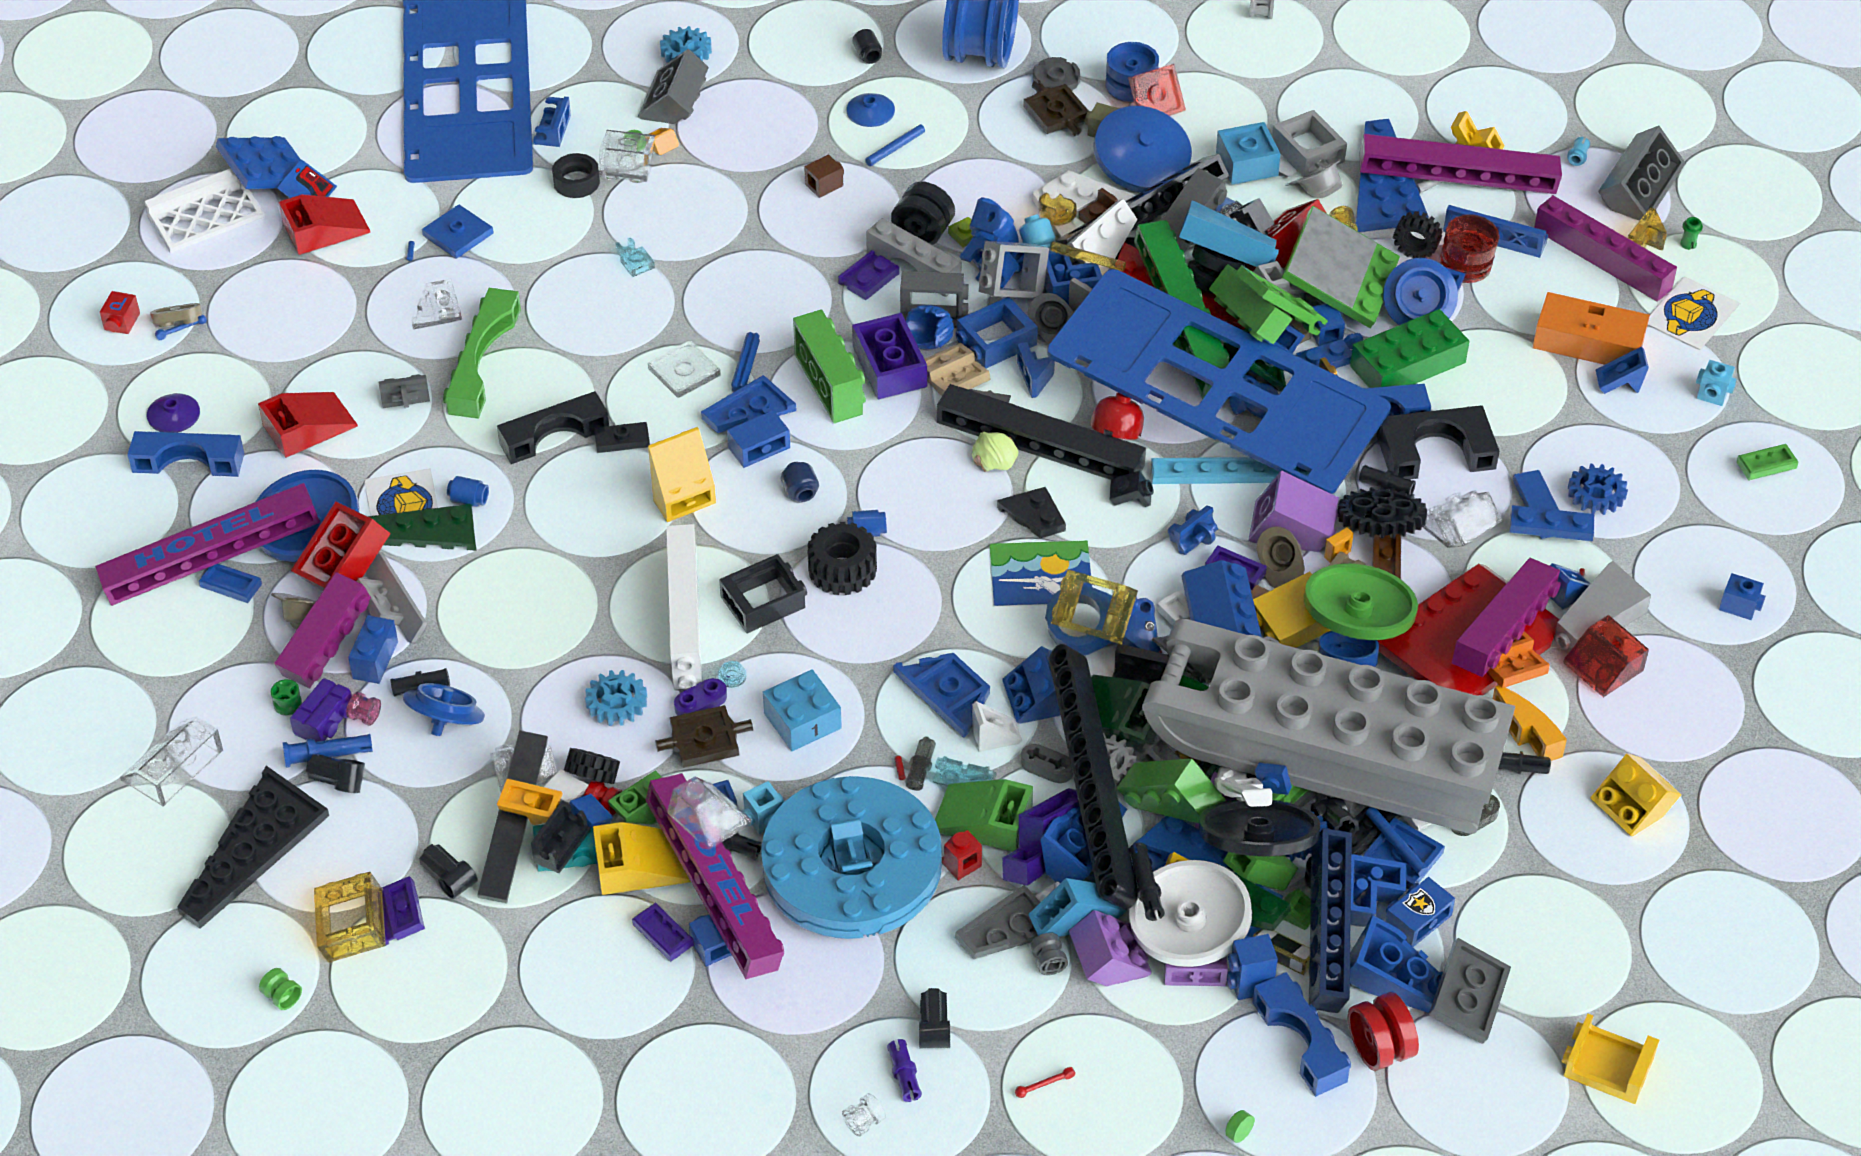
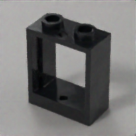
M779 554L719 579L720 597L746 633H750L806 608L805 596L807 595V589L801 580L798 581L791 565L788 562H784ZM777 579L787 594L753 608L743 593Z

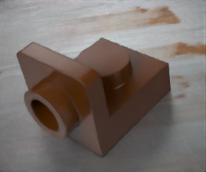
M1104 188L1099 189L1097 201L1080 210L1079 219L1084 223L1091 221L1103 214L1118 199Z

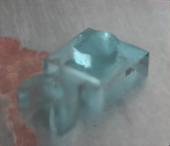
M627 238L628 246L626 247L621 246L619 242L616 243V251L620 256L621 264L632 277L655 268L652 257L643 246L635 248V241L632 238Z

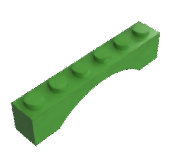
M489 287L485 297L481 298L479 313L473 317L472 331L467 333L464 351L459 353L458 366L452 370L450 386L444 390L443 402L447 404L448 415L479 419L486 402L484 382L478 374L480 360L493 341L515 327L521 311L519 291Z

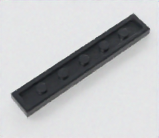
M519 730L507 779L537 785L548 743V736ZM499 810L477 894L478 898L502 903L508 902L528 822L527 816Z

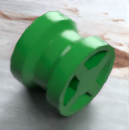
M284 679L272 686L270 691L275 711L285 716L294 714L302 704L298 684L293 680Z

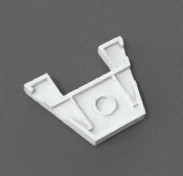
M1068 170L1032 192V200L1043 217L1049 219L1054 234L1060 238L1078 228L1070 221L1079 216L1080 210L1097 201L1099 189L1104 188L1118 200L1124 199L1126 201L1135 195Z

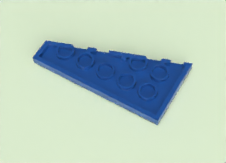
M1389 118L1365 121L1364 134L1396 137ZM1360 173L1356 231L1367 232L1396 228L1403 215L1406 216L1408 212H1411L1413 215L1414 211H1419L1421 216L1423 212L1427 213L1413 178Z

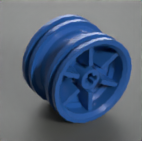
M947 0L942 38L944 60L952 61L955 57L957 62L963 63L967 55L985 57L988 67H994L998 63L999 68L1005 69L1014 44L1019 0Z

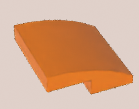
M1523 632L1519 640L1514 639L1509 652L1506 655L1502 654L1500 656L1497 666L1487 671L1501 688L1527 681L1549 672L1550 664L1533 650L1534 640L1525 632Z

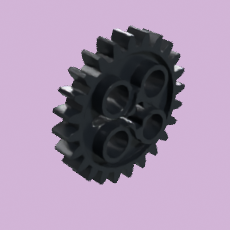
M1370 487L1369 491L1359 489V493L1351 491L1350 495H1344L1343 499L1339 500L1338 517L1339 522H1343V527H1350L1351 531L1359 530V535L1369 533V537L1379 535L1380 538H1384L1386 535L1395 538V535L1399 534L1406 537V532L1415 534V530H1422V526L1426 525L1427 508L1426 503H1421V498H1414L1415 494L1405 495L1404 490L1395 492V488L1388 491L1384 487H1381L1380 490Z

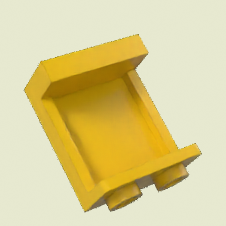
M1587 1013L1584 1023L1577 1022L1572 1035V1039L1576 1040L1574 1046L1568 1045L1561 1062L1566 1064L1564 1077L1636 1104L1654 1060L1660 1039L1648 1035L1644 1045L1593 1026L1592 1020L1594 1015Z

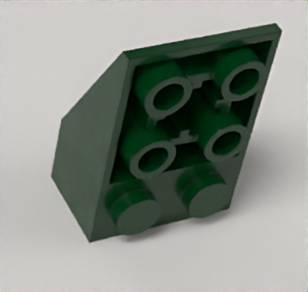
M1093 674L1091 679L1106 739L1116 735L1117 742L1125 739L1126 747H1133L1134 750L1143 753V746L1147 743L1152 744L1157 735L1148 723L1142 708L1150 684L1142 681Z

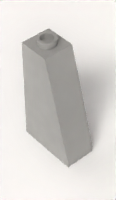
M1611 561L1557 622L1554 641L1560 649L1565 650L1573 658L1645 615L1648 611L1651 594L1614 561Z

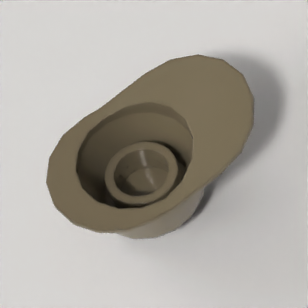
M1275 526L1261 533L1256 549L1261 564L1267 566L1265 578L1270 586L1275 589L1304 574L1305 566L1301 545L1292 532L1286 528Z
M271 594V596L281 600L283 618L285 621L290 622L294 629H298L316 602L291 594Z

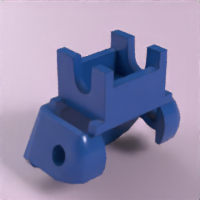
M984 197L977 200L970 223L973 238L959 256L961 260L973 261L980 270L975 277L977 281H979L981 275L982 253L985 241L1019 243L1014 220L1010 214L992 199ZM1005 251L1000 288L1005 287L1015 271H1022L1023 252Z

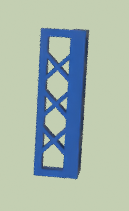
M1448 205L1446 209L1443 232L1538 258L1541 257L1547 244L1548 234H1546L1545 230Z

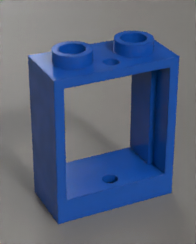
M1006 297L957 319V332L955 335L958 343H962L973 351L975 361H978L987 369L1017 355V344L1027 342L1030 348L1037 346L1038 326L1010 297ZM1001 321L1013 332L989 344L977 334V332Z

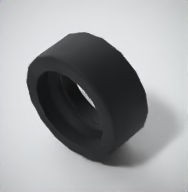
M567 154L555 161L552 167L554 188L565 197L583 198L591 195L599 187L598 163L587 154ZM580 171L589 174L577 180L564 178L566 174Z

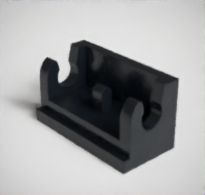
M563 800L531 842L534 863L559 874L591 831L587 825L585 813L580 810L578 815L575 816L571 812L570 803Z

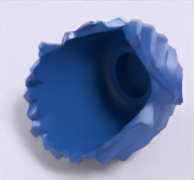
M924 305L912 308L908 312L906 323L920 349L941 348L953 337V319L948 311H945L943 308Z

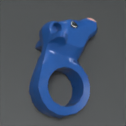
M1074 584L1057 591L1047 604L1045 619L1049 634L1057 645L1065 644L1083 655L1096 652L1111 642L1115 645L1123 644L1162 653L1160 646L1152 641L1153 637H1158L1155 620V605L1148 598L1137 599V596L1130 594L1128 600H1122L1094 587ZM1076 603L1088 604L1095 608L1100 615L1099 623L1095 630L1088 635L1080 637L1064 633L1057 625L1058 617L1062 610Z

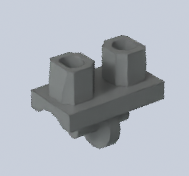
M417 374L406 378H390L379 381L383 408L403 405L404 408H410V404L430 402L426 375Z

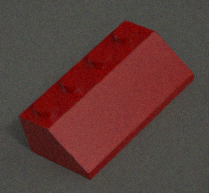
M1319 199L1286 209L1273 220L1275 224L1267 229V236L1277 240L1275 249H1278L1279 252L1275 261H1278L1281 268H1285L1310 208L1314 206L1326 213ZM1250 264L1246 266L1252 272L1256 269L1255 266Z

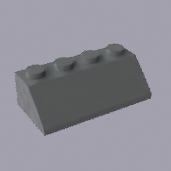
M1660 125L1635 135L1598 192L1612 211L1644 223L1648 222L1686 162Z

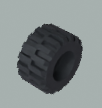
M840 522V524L836 525L830 523L828 527L822 526L818 529V533L812 534L811 540L808 541L807 545L808 572L810 579L814 580V585L817 588L822 587V591L826 593L832 591L833 595H839V593L851 595L852 591L858 593L862 591V587L867 588L871 584L870 580L875 579L877 572V546L874 536L871 533H867L866 528L863 526L858 528L855 523L850 525L846 524V522Z

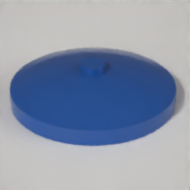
M1145 106L1123 107L1107 115L1100 123L1093 143L1096 161L1105 175L1116 184L1135 192H1142L1189 166L1192 157L1191 143L1182 126L1166 113Z
M304 470L284 476L268 486L255 502L304 483L320 523L259 548L275 559L297 562L335 502L359 512L357 496L346 479L330 471Z

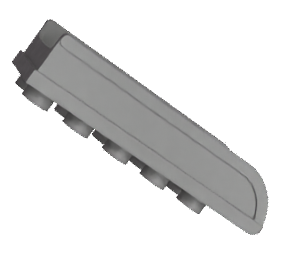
M1178 619L1174 622L1166 643L1170 657L1161 681H1155L1150 684L1142 705L1145 717L1152 729L1171 747L1191 758L1256 775L1255 769L1259 762L1285 765L1293 786L1469 834L1477 832L1484 803L1488 804L1512 722L1515 710L1514 705L1495 701L1487 696H1476L1438 686L1430 681L1415 680L1381 671L1370 665H1359L1328 657L1313 650H1302L1275 643L1256 635H1245L1188 619ZM1187 662L1199 672L1212 679L1207 690L1198 691L1179 686Z

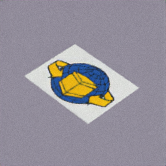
M1684 276L1650 314L1648 325L1701 350L1741 303Z
M431 468L364 479L370 516L438 508Z

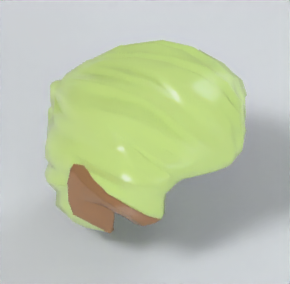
M998 432L980 433L972 448L973 461L977 466H981L984 472L993 469L1008 470L1013 466L1019 453L1013 440L1005 434Z

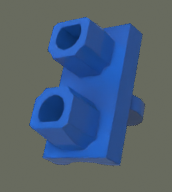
M1206 505L1200 511L1192 509L1187 513L1185 523L1182 525L1174 523L1168 528L1170 541L1177 543L1180 554L1186 555L1201 542L1205 545H1210L1215 541L1216 536L1214 532L1218 530V527L1213 519V507Z

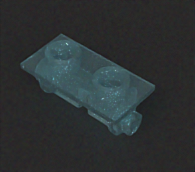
M943 756V758L938 757L936 760L935 768L937 771L933 778V783L948 786V784L995 780L997 773L990 770L989 766L982 767L970 763L964 765L962 761Z

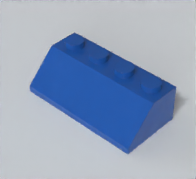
M1220 560L1183 572L1181 577L1190 620L1245 635L1262 637L1245 567Z

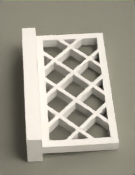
M231 168L145 200L147 217L151 224L154 223L171 253L264 218V213L251 191L244 188ZM238 190L243 191L241 199L229 196L230 193ZM221 200L218 207L206 205L209 201ZM225 203L237 204L235 212L223 209ZM243 206L253 208L255 211L248 215L240 213ZM188 209H198L195 216L183 214ZM207 211L215 214L212 220L200 218L202 212ZM219 215L231 217L230 222L225 224L219 223L217 220ZM167 217L174 218L171 225L161 223L160 220ZM179 220L191 222L188 229L176 226ZM196 224L208 226L204 232L193 231ZM173 233L185 235L183 240L175 243L170 238Z

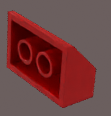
M335 502L291 572L321 591L326 588L336 572L357 581L358 578L364 576L390 533L372 518Z

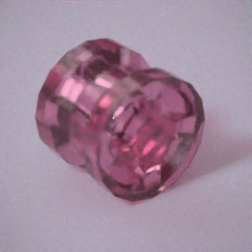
M356 692L348 703L347 717L352 720L360 719L363 724L371 726L380 714L381 700L375 697L367 698L364 693Z

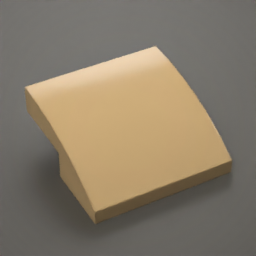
M962 343L925 358L927 363V381L941 396H943L950 384L969 390L991 380L989 370L977 363L974 352Z

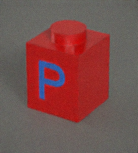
M111 291L100 310L104 330L129 334L140 315L136 295Z

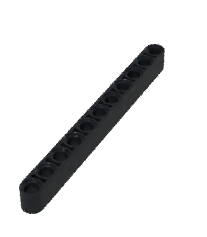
M1059 644L1052 650L1049 663L1097 891L1102 899L1121 909H1128L1137 900V883L1088 660L1086 656L1069 646Z

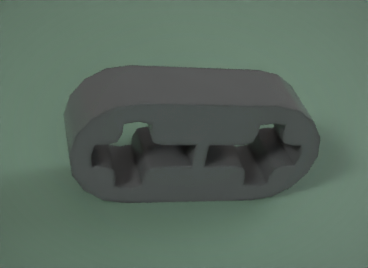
M1029 744L1022 749L1021 765L1027 772L1059 784L1066 783L1072 778L1073 772L1070 758L1067 755L1039 744Z

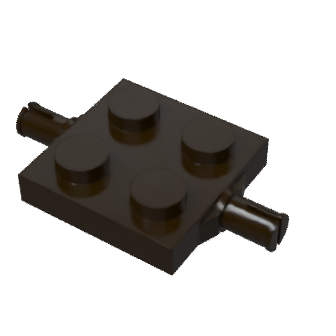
M1035 80L1032 83V88L1037 93L1023 99L1024 108L1046 134L1068 128L1073 136L1079 135L1082 129L1077 123L1085 121L1089 110L1066 84L1046 88L1040 80H1037V82Z
M718 706L669 717L672 737L655 740L657 752L674 748L680 756L683 768L739 756V747L736 741L737 734L753 731V724L751 719L734 723L728 715L726 706Z

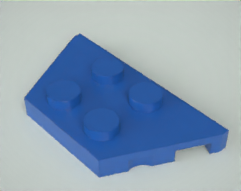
M955 653L943 654L935 658H920L918 664L903 666L902 662H898L893 665V672L963 738L968 735L972 727V704L976 701L983 705L985 704L990 695L989 684Z

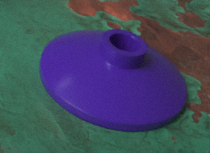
M181 393L164 395L156 399L147 410L149 425L159 432H182L193 426L200 416L198 402L193 397Z

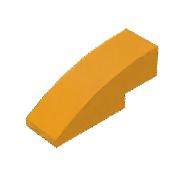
M1495 686L1492 699L1515 706L1509 732L1517 745L1529 743L1537 756L1549 757L1551 761L1562 758L1567 739L1553 721L1519 694L1506 687Z

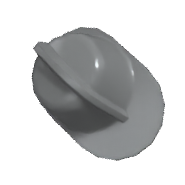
M1340 160L1317 173L1287 183L1285 186L1299 183L1310 196L1315 198L1327 197L1343 186L1336 167Z

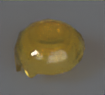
M1044 193L1039 197L1038 201L1039 215L1041 218L1049 219L1053 226L1065 225L1076 217L1077 204L1072 199L1064 198L1062 194L1052 199L1048 193Z

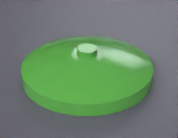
M1336 564L1324 567L1310 576L1304 592L1305 607L1318 623L1333 632L1356 639L1383 640L1399 636L1408 631L1414 624L1418 610L1416 595L1404 581L1387 571L1361 564Z

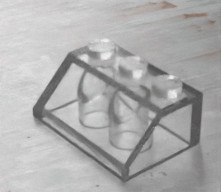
M198 716L182 720L120 776V779L164 807L224 751L219 731L216 727Z

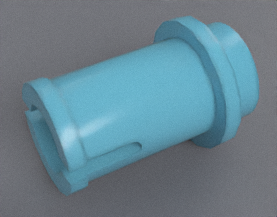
M1584 137L1575 139L1573 148L1567 154V158L1572 165L1579 166L1586 162L1587 150L1590 147V141L1587 138L1584 144L1582 143Z

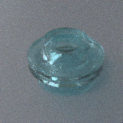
M737 661L724 663L718 672V679L722 680L726 687L729 688L741 686L747 677L745 668Z

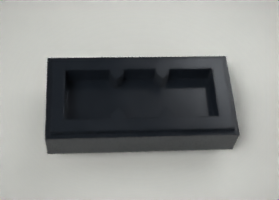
M647 422L594 428L597 453L646 448L650 445Z

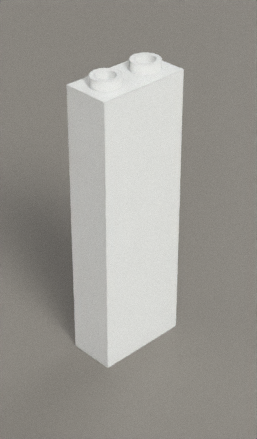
M694 524L666 526L670 654L674 690H687L702 682L698 565Z

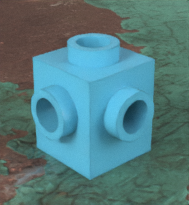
M1709 359L1706 369H1700L1696 383L1700 384L1697 399L1723 406L1727 394L1733 393L1737 379L1733 378L1735 367Z
M769 781L743 793L744 809L741 811L743 819L748 826L752 825L758 834L765 832L771 817L785 802L781 794L776 792Z

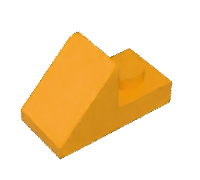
M506 779L497 806L499 810L527 816L532 825H538L547 822L558 807L563 793L558 790Z

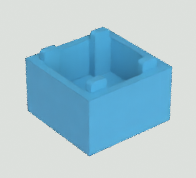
M1265 122L1217 131L1216 154L1221 156L1229 174L1228 179L1231 185L1279 176L1281 153Z

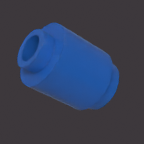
M455 476L453 480L449 481L447 496H450L451 502L472 504L473 507L484 506L487 502L489 486L483 484V481L462 476Z
M878 509L852 511V517H847V524L855 523L858 528L863 526L867 529V533H871L874 537H880V534L887 533L886 513L879 512Z

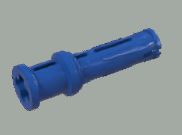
M370 734L315 742V739L312 740V738L307 739L306 742L295 744L282 742L286 768L291 767V764L308 762L313 754L338 757L373 752Z

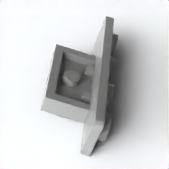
M378 552L366 571L369 579L358 578L356 581L363 584L371 596L367 609L372 616L394 620L395 625H399L409 643H416L425 629L427 621L383 552Z

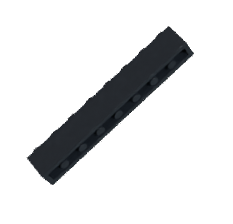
M950 384L937 403V423L978 437L983 432L1002 433L1013 440L1018 450L1109 480L1139 470L1142 472L1145 467L1146 447L966 388Z

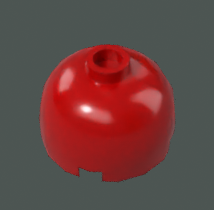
M1116 393V396H1108L1098 402L1092 413L1090 426L1104 434L1106 429L1113 432L1112 437L1135 440L1139 436L1141 437L1144 426L1143 410L1131 398Z

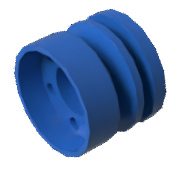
M1328 631L1319 639L1318 653L1359 665L1376 667L1379 643L1377 640L1356 639Z

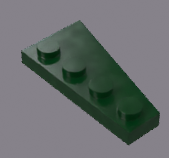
M472 504L367 516L390 533L384 546H401L403 543H412L415 547L426 548L427 544L442 545V549L454 550V546L467 547V550L477 551Z

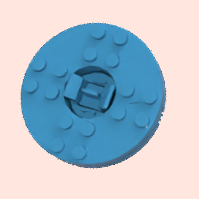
M859 776L838 777L817 782L798 791L788 798L773 814L765 829L762 840L763 875L771 899L778 909L794 923L824 936L846 939L863 938L864 935L867 937L871 934L875 936L876 932L880 935L904 925L920 913L929 903L941 877V837L932 814L910 792L880 779Z

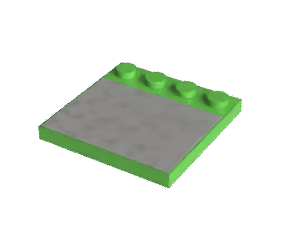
M1312 206L1307 213L1281 278L1371 329L1376 322L1384 301L1383 290L1389 274L1397 266L1400 256Z

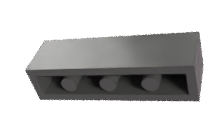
M1197 168L1161 219V221L1167 220L1170 228L1175 231L1177 244L1180 249H1183L1184 253L1190 245L1194 244L1179 237L1191 201L1193 200L1215 210L1218 205L1224 202L1227 196V189L1223 180L1200 168Z

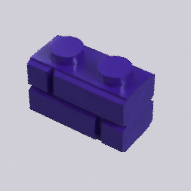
M323 678L290 717L292 731L295 736L305 740L312 738V740L315 739V742L332 738L337 732L338 724L343 718H348L353 712L354 703L349 688L340 684L336 685L335 682Z

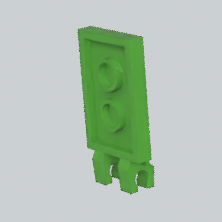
M1242 265L1235 273L1262 298L1290 313L1294 320L1303 323V328L1309 333L1318 336L1321 331L1314 326L1315 323L1320 321L1326 325L1328 322L1327 319L1315 311L1303 299L1295 298L1292 294Z

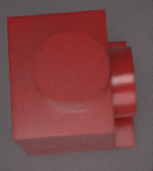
M968 830L954 834L944 844L942 864L958 881L982 867V845ZM967 858L969 862L963 865V860Z

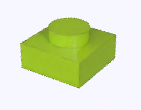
M969 217L948 226V234L962 248L967 246L973 238L972 230L970 229L972 219Z

